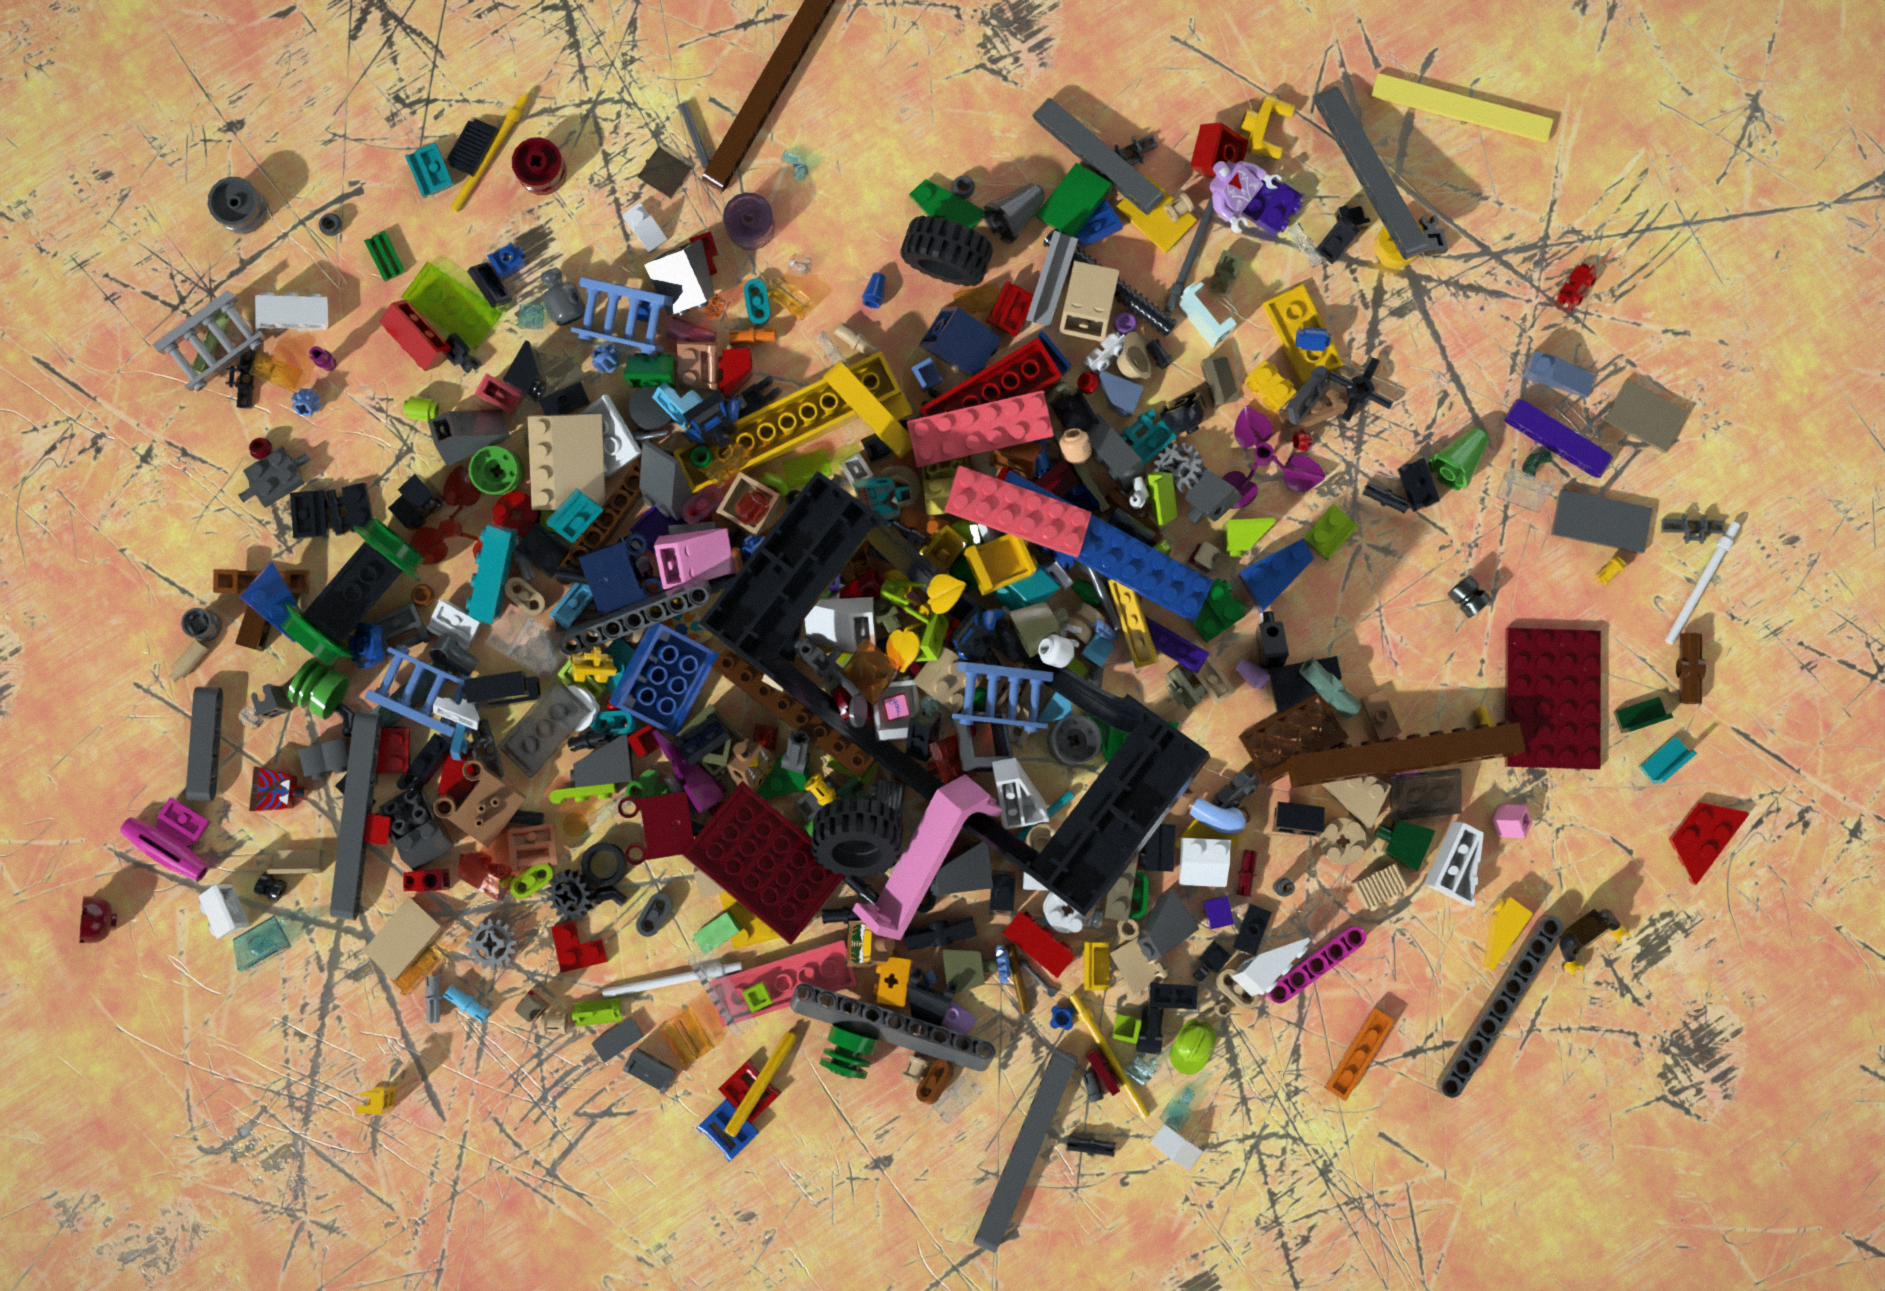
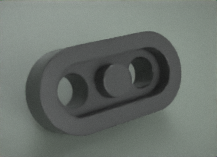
M656 893L647 902L636 922L637 931L642 936H653L662 927L673 907L672 899L668 894ZM659 900H663L665 902V907L663 909H660L657 906V902ZM647 920L653 922V927L651 929H647L645 927V923Z

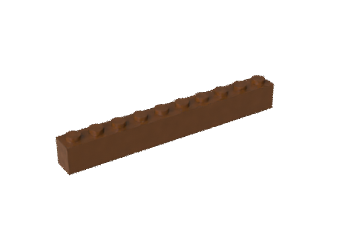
M1503 721L1497 723V726L1488 727V724L1477 725L1474 727V730L1466 731L1465 727L1451 730L1452 733L1443 734V731L1440 730L1431 732L1429 736L1421 737L1420 734H1412L1406 736L1404 740H1398V737L1384 739L1383 743L1375 744V740L1362 742L1361 746L1355 747L1352 744H1343L1338 746V749L1330 750L1329 747L1315 749L1313 753L1300 750L1293 752V755L1286 762L1291 787L1296 788L1516 756L1525 751L1520 724H1511L1510 721Z

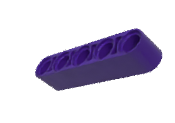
M1516 399L1504 418V421L1516 430L1593 477L1601 478L1613 459L1612 455L1524 400Z

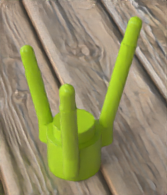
M896 579L894 582H884L880 590V595L883 599L891 601L892 604L899 606L926 624L930 622L929 619L907 606L909 601L904 599L905 590L902 588L903 586L926 587V582L902 581Z

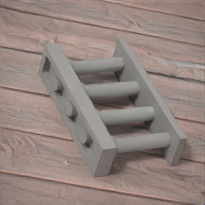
M229 290L152 344L159 353L163 355L165 353L171 354L191 380L184 386L192 392L194 390L196 392L206 387L208 385L206 381L250 349L254 351L264 344L263 340L267 338L261 331L256 334L253 333L234 308L236 306L234 303L239 300ZM222 312L229 315L247 339L237 348L216 323V316ZM203 326L209 327L228 352L219 361H216L197 336V330ZM183 340H189L209 365V368L200 375L196 373L178 349V344Z

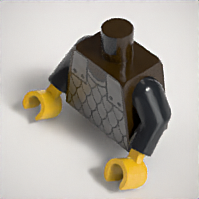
M1594 908L1570 925L1559 936V947L1566 961L1564 968L1572 976H1576L1575 971L1577 969L1581 972L1584 970L1583 965L1575 960V955L1610 930L1619 943H1622L1620 939L1624 935L1630 938V933L1620 924L1610 910L1603 909L1597 912Z

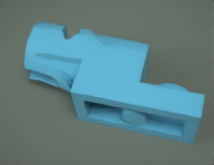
M665 382L658 386L652 397L683 430L691 425L685 419L683 413L703 401L694 390L689 391L680 398L677 392Z

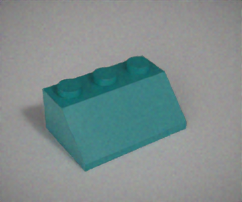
M1037 562L1038 566L1035 567L1036 572L1034 575L991 593L1003 605H1006L1013 611L1041 602L1046 603L1061 584Z

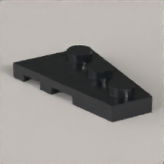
M1337 656L1316 660L1328 673H1332L1338 680L1342 679ZM1304 662L1268 669V673L1271 675L1270 683L1276 714L1317 693L1315 687L1299 672Z

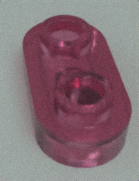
M708 485L684 503L682 508L684 520L690 524L702 522L720 506L723 501L722 490L715 485ZM709 496H713L716 500L710 502L707 500V498ZM695 510L698 512V514L696 516H692L689 512Z

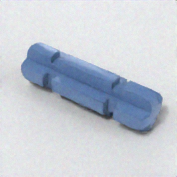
M1097 619L1096 623H1092V628L1095 629V632L1108 642L1114 643V640L1119 638L1116 630L1113 631V628L1103 620Z

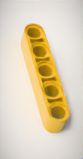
M838 361L822 376L898 458L902 459L912 450L909 433L841 361Z

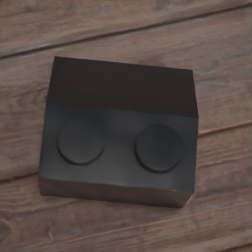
M525 340L503 381L510 388L536 403L537 399H541L545 394L547 382L537 350L529 341Z

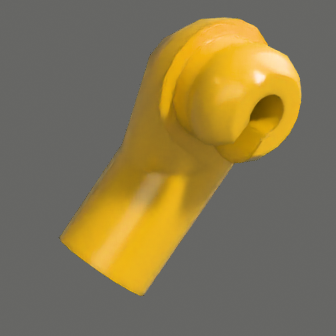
M1484 705L1474 710L1480 725L1488 724V727H1493V720Z

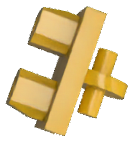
M593 646L591 653L571 654L570 661L575 681L584 682L587 679V675H594L595 681L607 683L610 676H616L617 669L614 667L613 657L601 653L600 647Z

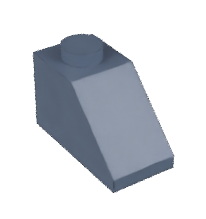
M1101 370L1098 376L1099 383L1110 408L1114 409V413L1119 416H1132L1144 387Z

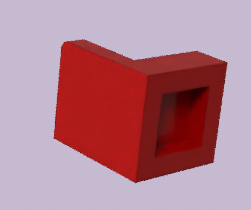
M651 724L627 737L638 758L642 759L660 748L652 733L657 729Z
M378 813L367 814L364 842L381 845L394 843L390 834L391 817L381 816Z

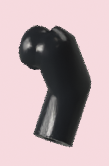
M613 886L597 888L592 897L596 898L594 903L597 905L604 901L612 900L622 907L628 899L627 896Z

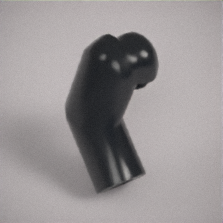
M340 703L334 712L343 718L342 734L345 737H351L353 720L356 713L343 703Z

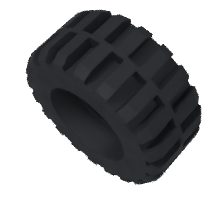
M923 215L915 217L910 222L900 253L906 264L932 278L940 279L947 283L950 282L954 285L976 286L984 279L993 248L991 242L987 241L985 236H981L979 232L971 230L965 225L945 220V218L926 217Z
M844 797L843 800H833L831 804H825L813 819L812 854L823 868L831 869L835 874L841 873L847 877H851V875L857 877L869 875L871 877L876 876L879 872L882 874L895 866L901 857L902 820L893 808H890L884 802L879 803L876 799Z

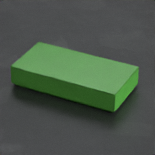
M729 910L693 934V937L706 955L742 931V928Z

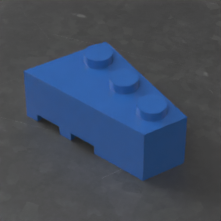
M1303 538L1238 573L1259 614L1314 559Z

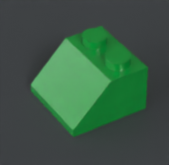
M635 353L634 356H628L624 379L630 388L658 387L665 382L669 387L676 389L677 361L668 353H658L657 356Z

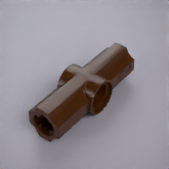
M1116 486L1106 495V502L1114 512L1118 507L1154 531L1156 534L1149 543V546L1153 548L1165 534L1149 518V514L1143 507L1139 509L1132 508L1129 501L1130 498L1121 488Z
M1681 633L1679 638L1680 658L1676 662V676L1679 678V703L1701 704L1702 679L1706 673V663L1702 659V634Z

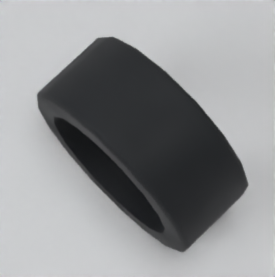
M608 842L596 843L583 854L581 870L582 873L586 874L585 879L592 881V885L599 887L612 886L624 877L627 870V861L623 850L617 845ZM600 851H609L617 858V871L609 878H599L591 870V860Z

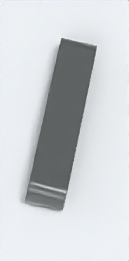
M197 686L194 689L186 782V797L188 800L213 801L216 796L223 708V690L221 687Z

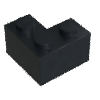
M414 474L398 489L402 495L388 509L405 528L417 530L426 523V518L431 513L435 514L443 507L442 503L446 498L428 479Z

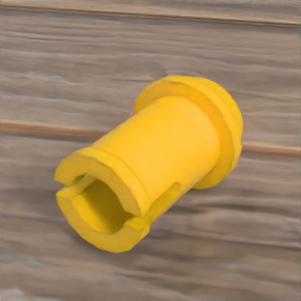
M1618 556L1609 559L1610 563L1596 574V578L1601 583L1603 582L1605 586L1617 574L1625 571L1626 564Z

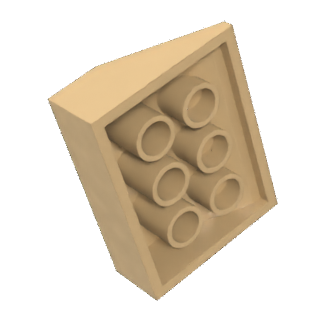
M602 414L528 416L532 510H557L576 488L603 506L606 502Z

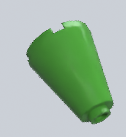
M1480 428L1470 429L1434 454L1428 462L1429 470L1431 473L1435 471L1439 476L1437 480L1447 488L1459 491L1461 488L1463 490L1466 489L1489 444L1488 434Z

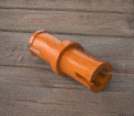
M749 327V330L729 331V342L731 346L738 344H751V346H754L756 343L776 342L775 327L764 329Z

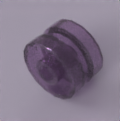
M745 192L734 196L728 201L723 213V222L729 239L736 246L744 250H756L768 244L775 233L776 223L771 206L766 199L756 193Z

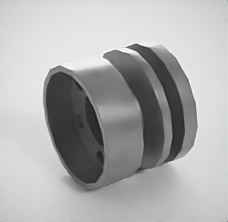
M1070 715L1056 722L1050 729L1047 737V747L1051 756L1058 763L1066 766H1078L1093 759L1099 752L1102 743L1101 732L1097 724L1089 717L1083 715ZM1074 736L1077 745L1070 747V741L1067 738Z

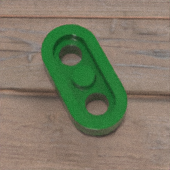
M1136 871L1135 878L1140 880V886L1133 887L1131 904L1137 902L1139 909L1133 911L1130 906L1129 917L1131 918L1144 916L1148 907L1149 881L1144 873Z

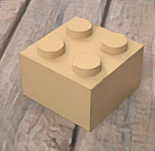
M739 472L716 512L720 517L757 537L763 532L782 498L780 494Z
M942 646L938 660L928 661L913 680V683L943 707L957 714L964 705L967 677H964L965 672L957 671L958 662L965 661L951 650ZM979 674V678H976L975 689L984 678L981 674Z

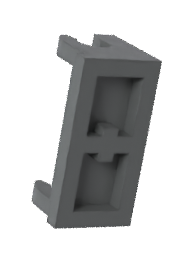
M272 684L264 685L263 693L265 694V700L263 701L258 700V695L255 692L252 693L251 698L256 710L254 712L256 717L272 719L292 711L283 687Z
M636 1047L628 1058L623 1071L665 1093L677 1069Z

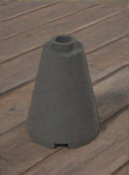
M1030 183L986 204L983 207L985 211L982 215L990 231L993 234L998 232L1002 236L1000 238L1001 241L1008 244L1013 243L1045 201L1044 190L1041 186Z

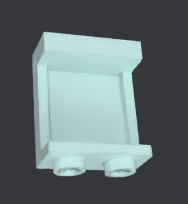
M1202 282L1197 285L1192 283L1183 291L1184 294L1181 296L1182 300L1179 308L1210 346L1215 348L1231 335L1236 322L1230 317L1219 325L1198 299L1204 284Z

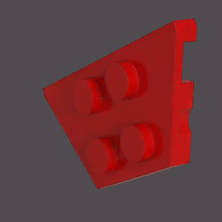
M1701 802L1694 804L1669 838L1673 849L1678 853L1681 865L1685 867L1690 877L1689 881L1691 884H1698L1749 816L1748 812Z

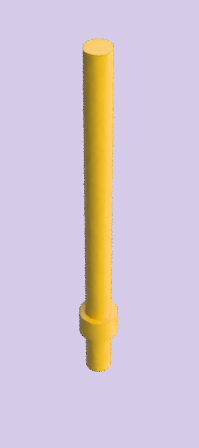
M522 93L513 108H509L505 121L501 125L497 136L474 177L469 176L450 206L455 212L458 213L514 122L517 123L522 116L521 111L530 99Z
M1077 992L1070 995L1069 999L1078 1012L1076 1015L1081 1023L1084 1022L1141 1118H1147L1150 1116L1149 1111L1092 1019L1093 1014L1089 1007H1085Z

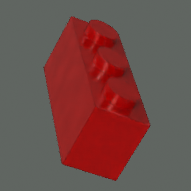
M407 299L391 303L379 321L386 332L401 345V348L424 371L439 367L451 350L450 345Z
M1027 910L1024 914L1019 911L1002 931V934L1058 978L1075 957L1071 953L1073 948L1063 940L1061 943H1058L1053 939L1055 933L1045 925L1042 929L1035 924L1037 919Z

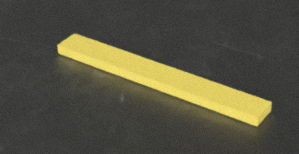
M1380 73L1376 75L1371 93L1373 98L1544 143L1549 139L1553 123L1551 118Z

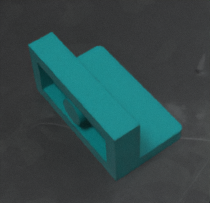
M1673 736L1638 767L1653 784H1662L1692 759L1697 752L1695 750H1688L1676 736Z

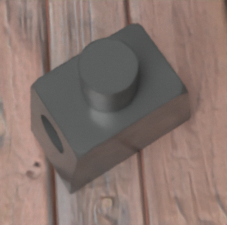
M1204 466L1201 468L1204 472L1203 475H1197L1199 482H1193L1192 489L1189 488L1185 495V499L1193 507L1186 515V518L1195 525L1199 523L1204 515L1214 522L1217 521L1242 498V495L1234 486Z

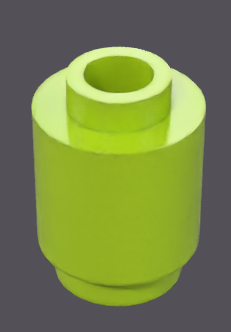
M410 396L404 402L403 413L407 415L408 419L428 422L439 415V403L434 402L433 399Z

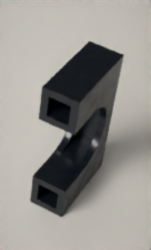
M523 671L464 679L465 685L461 687L463 699L467 700V703L485 709L542 701L539 678L535 676L526 677V672Z

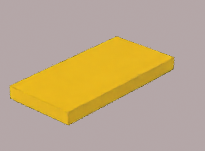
M1304 284L1262 303V307L1301 385L1307 383L1311 378V372L1318 366L1326 367L1329 373L1331 370L1334 371L1344 365L1331 337L1330 345L1325 347L1324 352L1301 350L1300 347L1295 345L1297 329H1303V327L1326 328Z

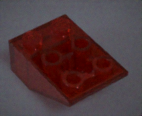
M483 851L461 853L457 877L497 901L503 900L509 890L510 882L516 877V875L511 873V868L503 863L492 862L493 857Z

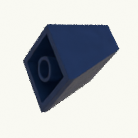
M942 307L918 346L965 375L972 377L986 369V362L998 350V343L1001 338L961 308Z

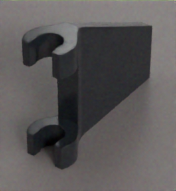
M914 967L907 982L911 1015L913 1018L941 1026L958 984L949 981L945 992L942 993L918 983L923 970Z

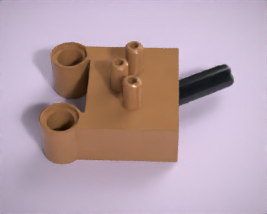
M478 757L468 758L464 763L463 775L470 781H479L458 808L456 807L455 799L451 795L442 794L436 798L433 809L438 817L447 818L487 848H489L507 823L535 826L542 825L544 822V813L518 810L526 800V796L485 767L484 762ZM476 763L480 766L481 770L477 774H471L468 772L467 766ZM441 801H448L451 804V809L449 811H442L439 809L438 804Z

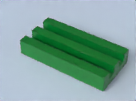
M384 230L379 235H373L371 239H365L364 242L383 280L387 282L406 271ZM383 239L398 267L396 271L380 242ZM375 243L390 271L388 275L373 247Z

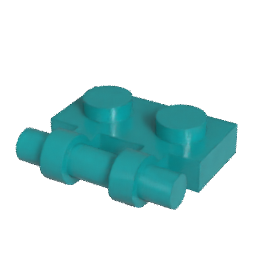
M1152 409L1145 414L1139 415L1137 417L1138 420L1130 427L1123 429L1120 435L1125 442L1129 440L1133 444L1131 448L1142 459L1143 466L1177 438L1162 420L1156 425L1151 422L1157 416ZM1145 427L1148 432L1139 439L1135 434Z

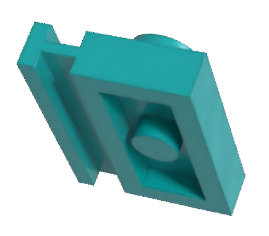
M436 143L418 149L410 155H405L423 198L454 186Z
M576 488L547 519L546 523L568 541L574 543L600 515L603 508Z

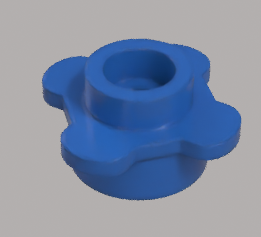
M1058 1005L1051 1008L1053 1015L1050 1026L1053 1029L1060 1027L1070 1030L1073 1027L1071 1022L1072 1015H1074L1073 1008H1060ZM1061 1015L1064 1016L1063 1020H1060Z

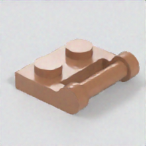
M678 341L679 388L720 389L719 380H717V352L719 351V343ZM701 351H706L708 354V379H702Z
M555 823L508 830L509 861L512 872L519 871L523 867L549 863L551 865L559 864ZM549 849V854L518 859L519 853Z

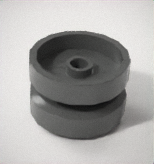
M229 176L219 180L212 186L208 194L207 205L210 214L227 230L235 234H248L256 231L267 217L265 198L249 181L241 177Z

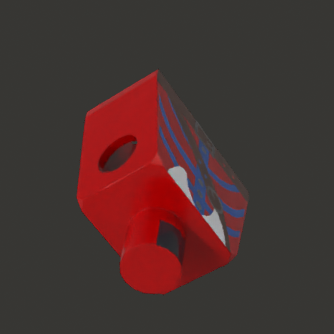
M254 767L249 811L262 812L293 809L295 799H307L308 787L298 786L297 776L268 768Z

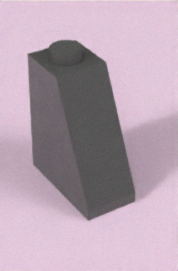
M621 735L611 743L604 745L574 763V769L570 770L571 782L575 783V787L635 781L632 749L627 739L630 735Z
M1174 889L1158 897L1137 940L1141 952L1147 957L1149 962L1163 956L1199 930L1198 925Z

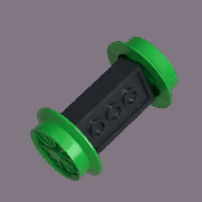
M375 517L364 528L353 525L352 528L365 542L305 611L291 603L286 604L290 615L281 624L283 630L308 652L331 667H334L342 656L348 658L355 657L354 653L343 641L403 571L415 580H421L417 569L424 562L425 558Z

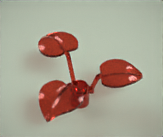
M463 466L456 467L450 473L443 489L446 503L450 506L459 505L457 510L452 515H449V519L440 522L438 530L434 527H422L411 538L410 545L425 558L422 564H436L447 556L448 546L443 542L446 538L460 536L478 541L473 547L475 559L478 550L482 551L483 542L480 541V538L462 532L460 522L455 520V517L463 509V505H474L481 495V491L473 485L469 477V471Z

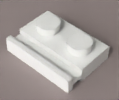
M441 599L426 629L439 637L445 633L454 636L458 641L459 647L467 651L470 649V645L482 621L468 616V612L445 599Z

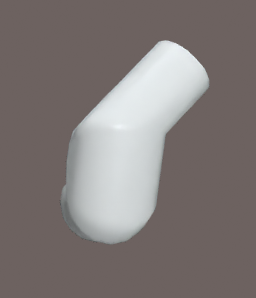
M1137 477L1131 481L1135 493L1129 499L1130 505L1134 509L1142 508L1149 498L1143 478Z

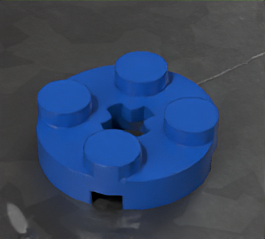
M359 622L354 628L356 629L354 635L349 637L348 648L355 655L351 660L357 662L358 665L356 667L370 669L376 666L377 662H382L384 659L381 641L382 628L371 622Z

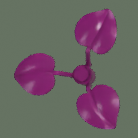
M1248 405L1242 409L1236 420L1234 435L1237 443L1243 448H1250L1255 445V462L1247 478L1239 471L1229 472L1222 477L1223 480L1234 486L1242 495V498L1230 509L1242 508L1254 501L1257 496L1258 487L1250 480L1259 465L1267 466L1272 461L1282 471L1286 472L1283 478L1284 483L1294 492H1306L1325 479V474L1322 468L1311 458L1304 455H1293L1289 457L1287 467H1285L1277 459V456L1273 455L1272 446L1266 443L1273 433L1272 424L1265 415L1255 411Z

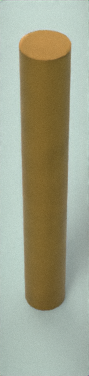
M1015 944L1005 945L1006 949H1008L1009 963L1021 1015L1030 1013Z

